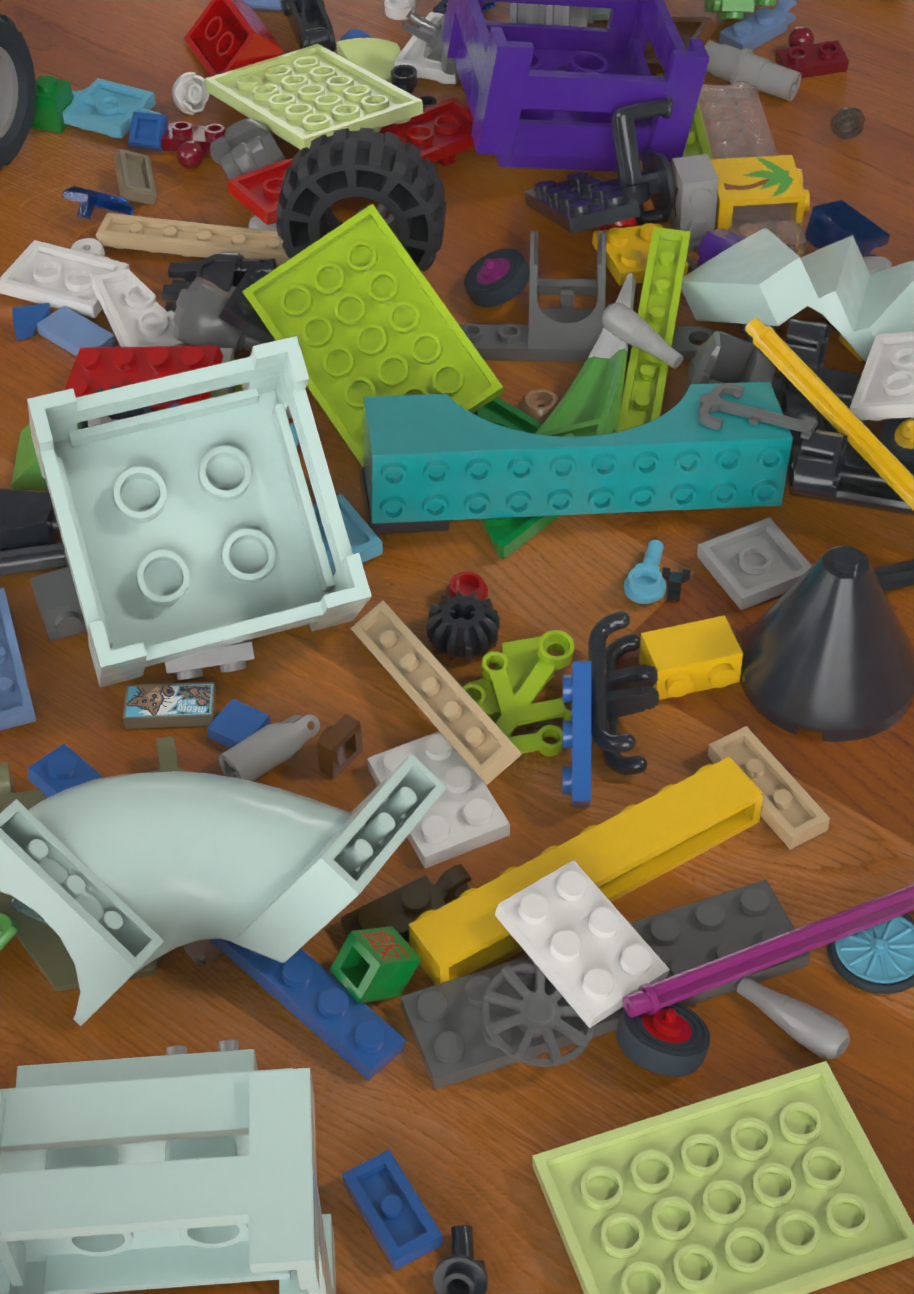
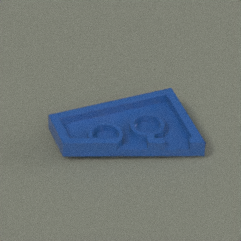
M573 661L572 675H563V702H571V720H563L562 746L563 748H571V766H562V794H571V807H590L591 661Z

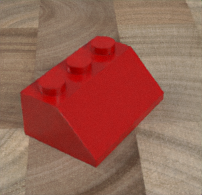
M211 0L184 37L211 77L280 56L284 52L283 48L253 9L242 0Z

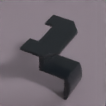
M663 567L662 577L669 581L668 600H680L681 583L690 580L691 570L683 569V573L670 572V568Z

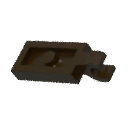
M462 864L455 865L446 870L435 884H432L428 877L424 875L342 916V928L348 936L351 931L393 926L405 941L408 942L410 941L409 924L414 922L424 912L437 910L456 900L463 892L470 889L467 883L471 881V876Z

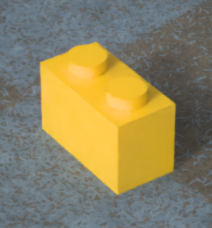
M725 615L641 633L639 664L651 665L657 669L658 681L652 688H656L658 691L659 700L682 697L689 693L712 688H723L730 684L740 683L743 651Z

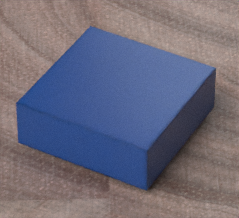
M133 112L128 138L129 147L132 149L163 152L161 138L167 130L169 122L166 115Z
M232 699L207 727L208 738L231 748L264 726L271 724L270 715Z

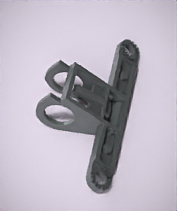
M531 231L529 325L459 324L484 360L586 361L604 328L601 317L605 310L606 231L598 232L597 279L538 278V231ZM538 295H561L560 309L539 308ZM574 295H596L595 309H573ZM675 326L672 348L680 353L684 360H691L700 348V346L694 345V341L698 343L701 340V344H703L715 331L706 327ZM628 344L626 362H629L632 348L630 344Z

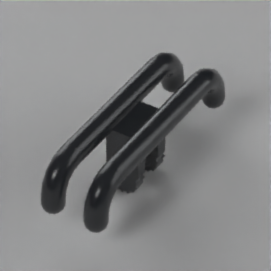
M619 611L605 616L597 622L591 630L588 640V658L591 661V735L593 742L602 749L605 764L612 771L622 775H635L647 769V760L642 756L625 757L621 755V752L632 750L636 745V740L630 733L620 734L619 717L643 712L646 709L650 710L655 708L656 705L658 706L659 694L656 688H652L654 684H657L658 674L655 667L646 664L617 670L619 659L623 655L639 649L641 640L636 634H628L614 640L606 648L608 636L617 630L626 628L630 624V616L624 611Z

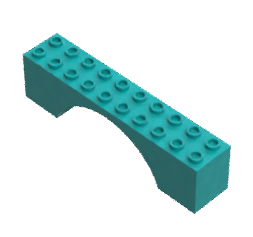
M770 381L732 383L745 386L743 396L740 399L732 395H723L721 397L725 401L753 408L758 407L765 409V411L783 415ZM724 383L690 384L681 401L661 417L633 429L585 437L547 436L500 426L467 411L447 394L364 397V470L372 524L782 505L793 438L788 428L761 421L757 425L749 424V418L721 411L710 413V416L723 419V426L720 430L702 425L699 421L701 396L711 393L717 385Z

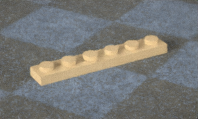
M107 213L96 233L97 240L103 246L116 249L125 248L151 253L160 252L178 254L185 257L195 256L204 258L221 252H240V255H243L246 259L275 258L277 266H281L290 259L282 247L283 240L278 236L277 231Z
M383 600L350 628L486 785L522 755L510 739Z

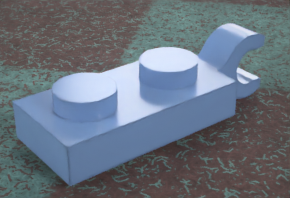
M779 0L773 10L764 7L720 32L719 44H727L741 50L744 48L751 50L758 48L787 31L788 24L796 19V16L788 11L791 7L797 5V1Z

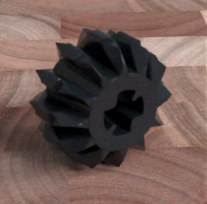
M458 590L453 598L441 595L440 602L430 606L428 624H426L427 637L429 642L433 643L436 655L447 653L450 662L458 657H464L469 663L473 655L483 658L487 654L488 649L496 647V642L499 639L500 617L498 616V610L493 609L490 599L479 600L476 591L469 596H462Z

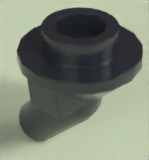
M470 1225L454 1226L451 1228L452 1256L444 1258L437 1264L433 1273V1286L437 1294H485L488 1288V1274L484 1260L474 1259L473 1227Z

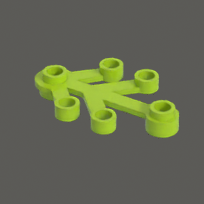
M551 630L542 635L538 647L539 661L515 696L508 676L509 662L507 657L501 652L493 651L487 653L482 659V676L491 682L501 714L496 725L522 754L539 751L545 756H555L563 749V731L555 725L543 726L537 733L510 736L519 725L559 717L562 720H571V711L565 707L567 704H571V702H563V696L558 699L533 703L553 672L567 667L573 659L574 641L564 631ZM550 652H558V653H560L562 656H553V655H550L549 653H550ZM496 663L499 664L502 668L499 670H492L488 667V665ZM478 684L463 686L462 688L470 696L475 695L480 698L476 703L486 713L484 708L486 692L483 687ZM545 737H553L558 742L547 744L543 739Z

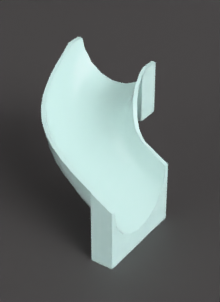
M413 754L405 759L351 812L280 788L209 773L172 771L122 774L99 778L65 789L41 801L29 810L16 799L0 813V892L12 895L36 911L59 935L75 964L80 996L73 1020L82 1026L133 974L176 947L197 940L223 939L231 941L281 963H285L363 891L447 787Z

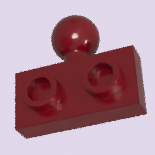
M804 26L796 27L790 32L788 37L790 48L776 50V64L800 72L801 78L846 72L848 69L849 60L838 40L813 44L814 35L809 28Z
M187 121L170 123L161 138L162 151H174L180 165L188 169L196 168L202 163L204 154L211 155V143L222 136L224 137L228 128L221 124H210L207 126L192 125Z

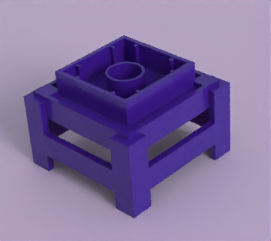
M448 0L441 38L447 58H454L470 107L473 117L471 136L477 154L495 155L499 167L618 172L611 127L613 113L621 107L651 100L665 99L666 97H670L673 102V110L669 119L655 116L634 121L639 159L642 161L643 150L649 148L665 155L669 162H672V158L683 157L710 59L702 40L699 38H690L688 49L686 50L664 0ZM484 1L611 9L607 28L485 21L482 14ZM648 37L666 77L651 75L644 58Z

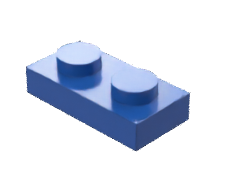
M390 1150L342 1174L345 1189L394 1271L443 1245L442 1233Z

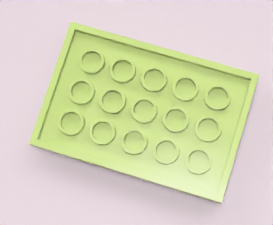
M319 44L205 78V86L208 93L250 119L265 124L269 131L300 150L305 147L310 149L312 140L325 134L329 137L334 134L335 130L349 128V131H358L363 127L373 128V132H379L384 126L393 123H406L410 121L411 117L423 114L421 99Z
M827 1061L532 1156L533 1170L584 1294H807L914 1257V1225Z

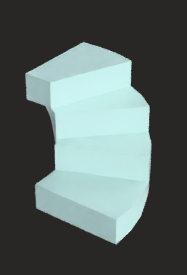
M765 227L713 257L683 278L682 292L695 319L698 321L748 324L752 319L759 318L765 325L779 326L806 306H809L826 318L865 362L869 356L876 334L914 331V261L870 274L853 235L800 258Z

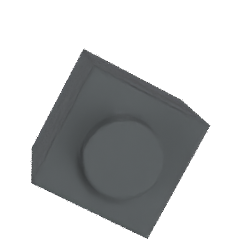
M70 566L30 578L37 608L49 641L87 631Z

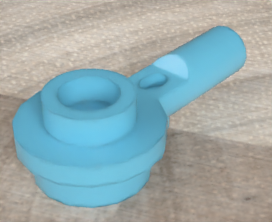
M659 540L648 542L643 563L636 564V567L629 572L628 577L624 581L625 595L639 604L656 602L663 598L666 593V582L662 577L659 567L664 545Z

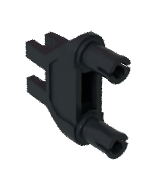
M221 252L199 262H170L168 277L183 278L185 280H173L172 284L164 285L161 293L162 300L177 301L181 290L188 289L197 277L206 279L227 292L230 287L238 286L251 264L270 273L277 268L276 259H246L243 255H240V252ZM166 302L165 310L167 312L172 310L175 313L177 308L176 302Z

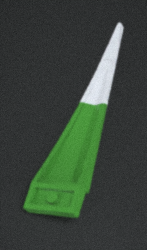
M631 272L626 277L616 303H623L633 310L636 279ZM603 328L576 379L535 434L585 437L617 433L628 343L620 340Z

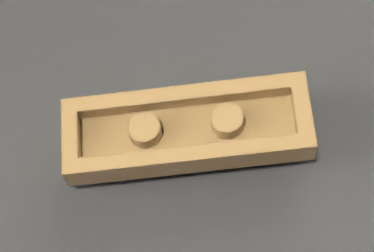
M747 726L709 744L708 757L714 764L730 757L764 793L761 817L790 850L829 830L831 818Z

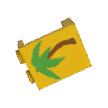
M792 155L710 159L719 178L715 218L717 230H731L734 206L780 203L788 204L794 225L802 226L804 211H809L810 194L808 189H803L802 170L796 168Z

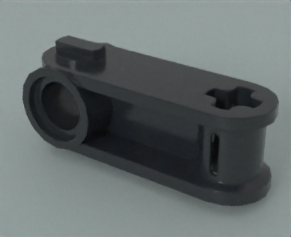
M323 0L280 1L284 16L288 18L300 49L319 44L332 52L336 50L334 30L325 10Z

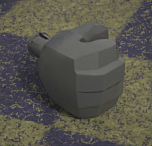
M243 119L234 123L226 130L224 137L216 139L210 146L212 160L222 166L228 180L286 159L278 147L273 134L265 124L254 119Z

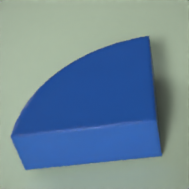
M49 303L12 308L16 340H24L35 335L34 331L38 329L37 323L51 315Z

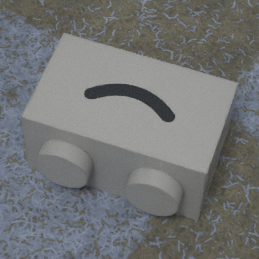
M708 154L672 158L675 201L669 217L670 223L675 230L691 231L690 242L700 241L707 231L715 230L719 178Z

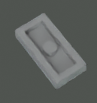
M246 640L165 662L167 674L176 672L177 680L203 676L202 668L220 665L221 672L247 668L246 660L255 659L252 641Z

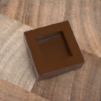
M345 714L334 726L327 727L317 741L319 768L322 773L335 779L363 751L360 721L348 714Z

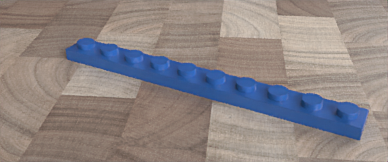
M65 743L28 767V780L48 797L65 789L104 778ZM209 939L368 1081L403 1051L406 1039L366 1004L358 1003L336 978L301 948L285 963H281L231 941Z

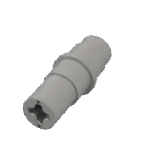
M711 40L705 45V49L710 57L706 71L712 73L713 76L730 81L731 86L739 88L741 85L787 101H791L795 97L801 82L802 75L800 72L772 63L769 59L753 54V51L748 48L741 50Z

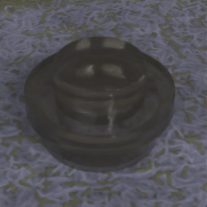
M843 108L833 116L830 126L833 133L838 135L839 138L844 140L852 139L863 131L865 117L858 108Z

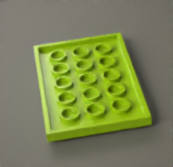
M373 204L242 291L275 341L297 336L309 376L307 387L362 467H364V397L447 394L458 405L474 413L504 393V388Z

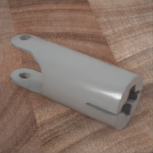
M307 714L303 717L293 715L281 723L268 724L220 754L218 761L221 770L227 777L254 782L291 758L303 746L304 742L319 732L320 722L316 716ZM309 721L313 723L311 730L307 727Z

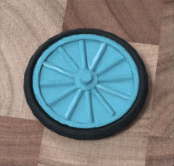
M904 914L827 944V954L832 966L848 983L864 991L892 994L914 987V919L908 914Z

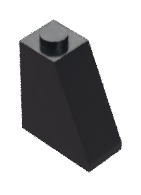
M0 489V551L57 542L58 536L61 533L49 492Z

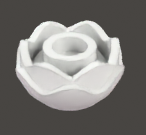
M187 72L179 76L172 88L173 101L183 113L194 115L196 112L203 111L209 99L205 79L196 75L195 72Z

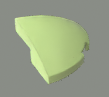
M354 38L336 42L337 54L391 83V70L394 68L395 59L401 53L397 43L378 38Z

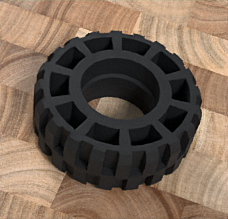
M361 127L358 131H349V128L335 130L334 134L329 137L325 134L311 141L310 149L308 147L302 148L294 156L293 163L287 167L282 182L276 210L278 215L276 228L278 236L283 240L282 247L286 255L291 259L310 244L315 243L343 224L329 208L333 203L349 197H364L382 204L391 212L395 219L387 225L419 270L423 272L428 270L435 261L436 252L441 248L446 216L445 189L442 180L436 177V168L429 159H423L420 156L421 151L410 142L405 144L399 140V136L389 132L385 134L373 132V128Z

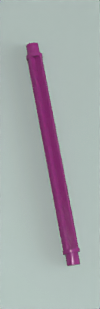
M914 884L653 984L645 983L640 985L638 991L623 996L624 1010L630 1018L644 1013L653 1015L661 1008L902 916L914 910Z

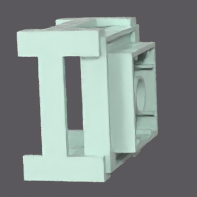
M297 336L253 346L251 355L247 358L81 397H75L74 389L72 388L27 399L32 441L42 477L47 482L87 628L88 645L100 687L142 677L145 667L299 626L310 624L311 631H316L350 622L355 619L372 597L360 554L352 553L307 396L306 386L309 376ZM243 384V391L77 430V423ZM289 418H293L336 572L334 576L332 575L288 421Z
M247 1049L17 1066L16 1088L0 1089V1294H93L279 1280V1294H336L335 1239L331 1214L321 1213L317 1186L315 1098L310 1068L258 1070L255 1050Z

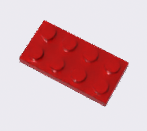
M218 345L80 348L64 390L73 388L75 397H81L97 393V390L104 388L106 391L110 390V386H117L119 388L221 364L224 355ZM212 391L150 405V409L152 412L168 409L175 402L180 406L209 399Z

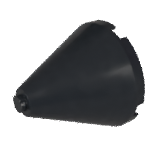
M838 546L828 550L756 621L743 641L740 681L747 698L767 720L793 734H796L797 728L800 727L824 733L823 741L843 742L867 738L897 723L912 704L914 696V647L867 556L856 548Z

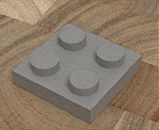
M770 517L698 544L697 548L698 559L740 610L786 593L812 567Z

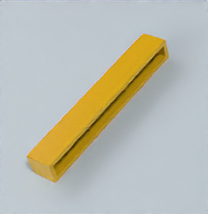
M730 757L713 765H705L687 779L677 784H669L663 787L656 795L637 805L631 804L625 807L618 815L599 825L588 826L578 836L559 846L548 847L538 857L523 865L506 869L498 878L483 886L466 890L456 900L441 908L424 912L414 922L409 924L410 946L422 958L419 965L434 985L491 968L523 951V948L494 915L499 903L573 860L609 901L613 902L759 823L764 793Z

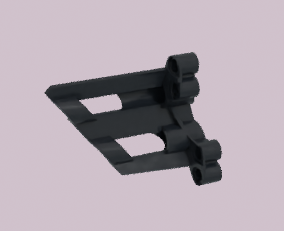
M791 319L786 344L850 409L861 375L824 367L831 326L823 323ZM779 370L778 379H782L781 410L783 415L808 421L809 418L818 421L809 440L801 438L802 432L789 429L793 438L788 463V488L790 495L914 516V511L849 444L847 441L848 436L839 433Z

